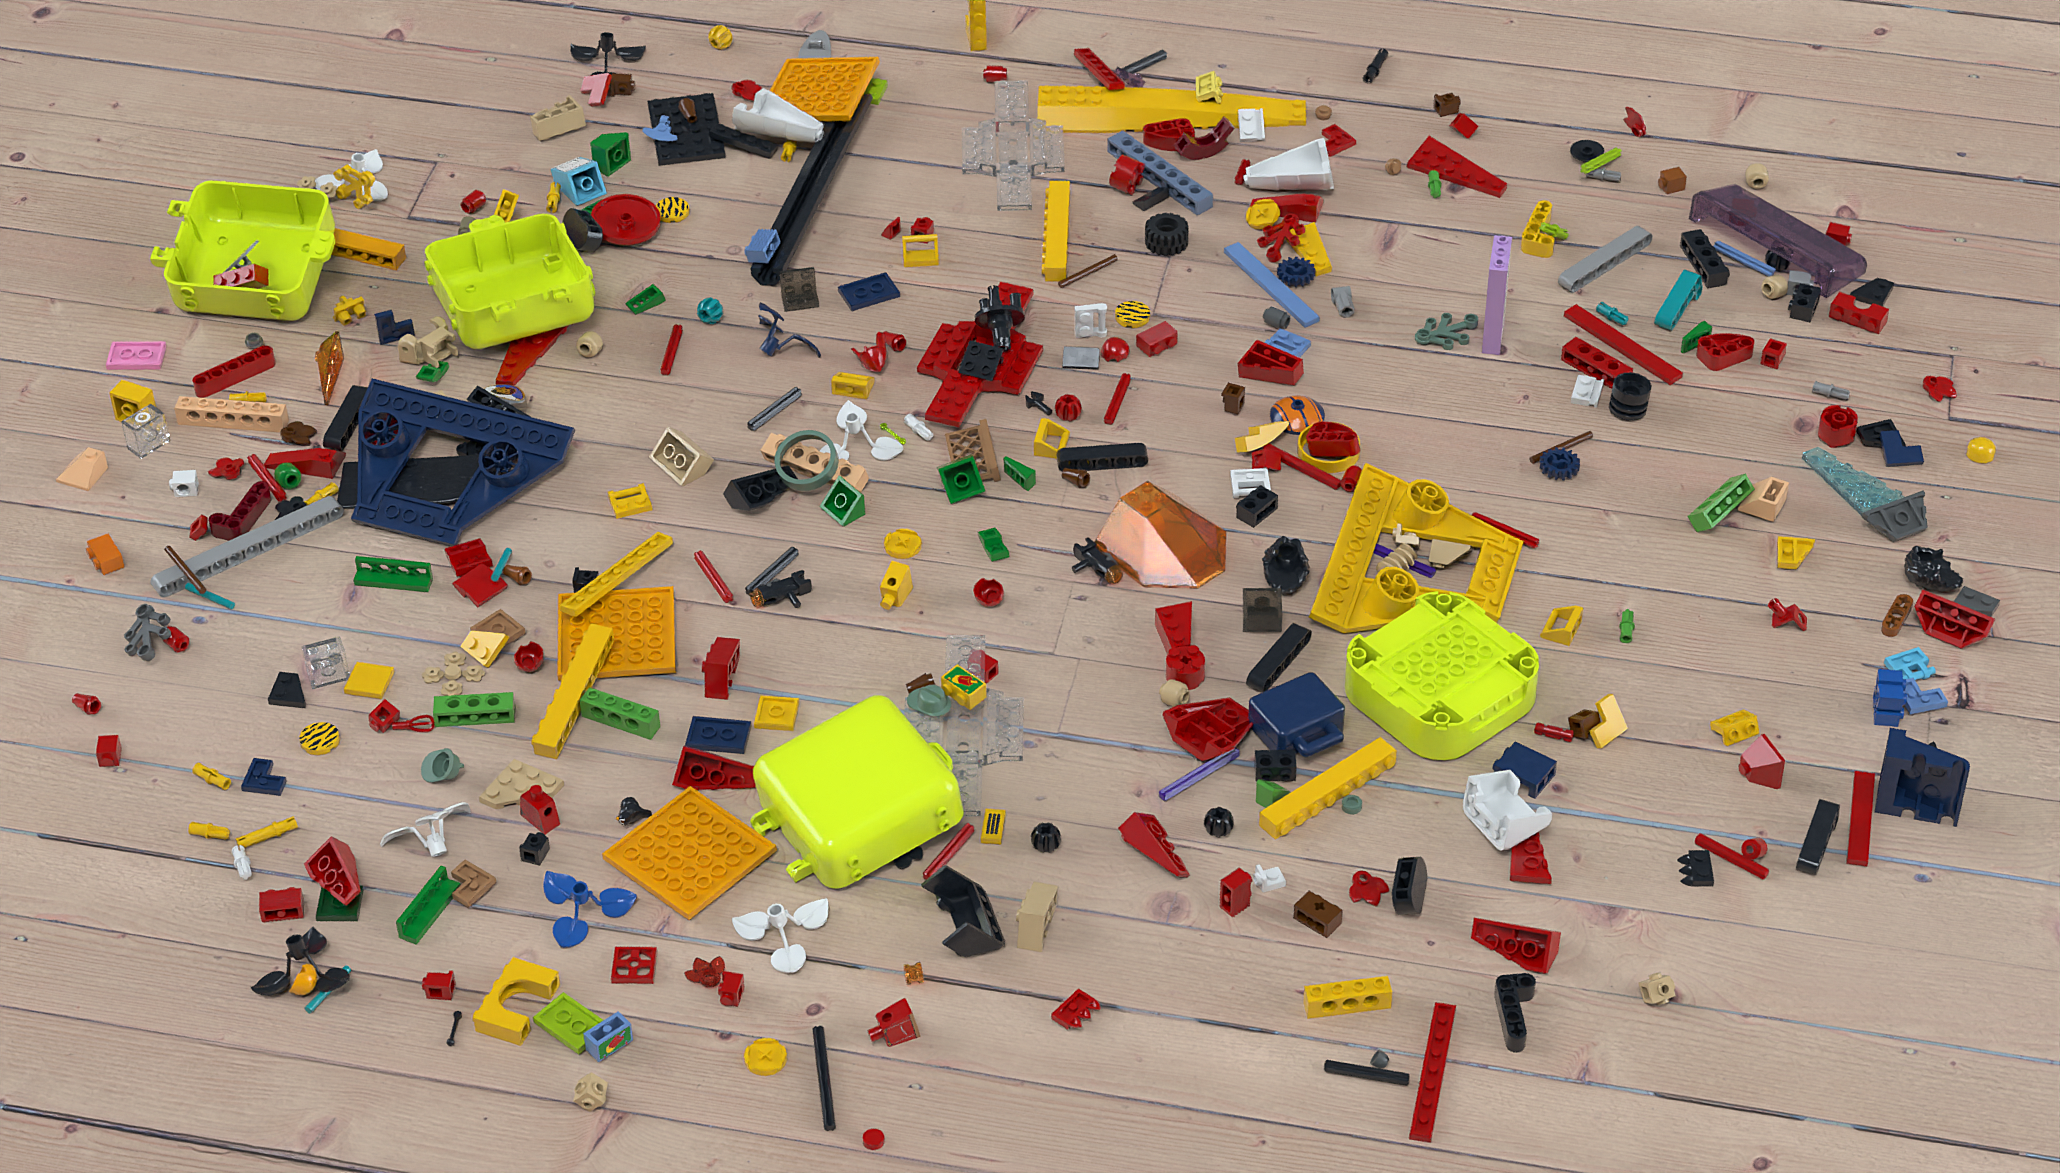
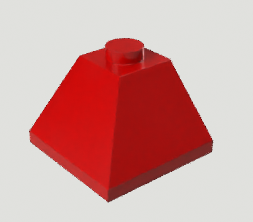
M1762 734L1741 754L1738 768L1740 773L1749 782L1773 789H1780L1785 759L1768 737Z

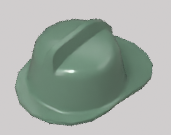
M937 685L918 688L907 697V704L910 708L929 716H942L951 708L950 698Z
M449 748L433 751L424 758L421 766V775L427 782L451 780L458 775L461 768H464V764L460 763L459 757Z

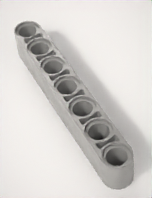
M1640 226L1633 227L1562 272L1558 278V284L1572 293L1578 291L1646 248L1651 243L1653 235Z

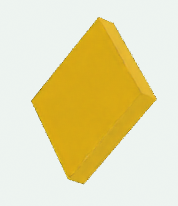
M356 662L344 687V693L382 699L395 672L394 667Z
M760 695L754 728L794 731L799 698Z

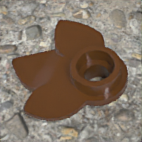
M295 421L282 428L280 435L282 440L288 443L310 444L308 437L315 434L317 430L310 425H304L303 422Z

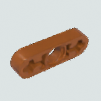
M1900 594L1894 600L1882 622L1881 632L1885 636L1894 637L1898 635L1912 610L1913 598L1911 596ZM1892 614H1900L1902 617H1895Z

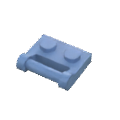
M1281 328L1270 339L1265 341L1266 344L1299 358L1311 346L1310 340Z

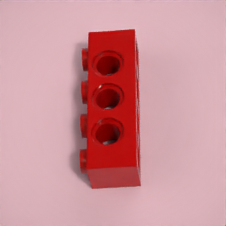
M1574 337L1562 346L1561 361L1590 377L1596 378V380L1601 381V379H1604V385L1611 389L1613 388L1614 378L1617 375L1627 372L1633 373V368L1578 337Z

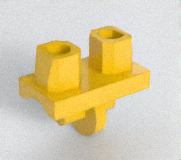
M344 295L340 296V302L335 304L336 307L333 308L334 321H340L343 326L352 321L350 315L355 314L358 319L366 316L362 296L354 300L352 297L347 299Z

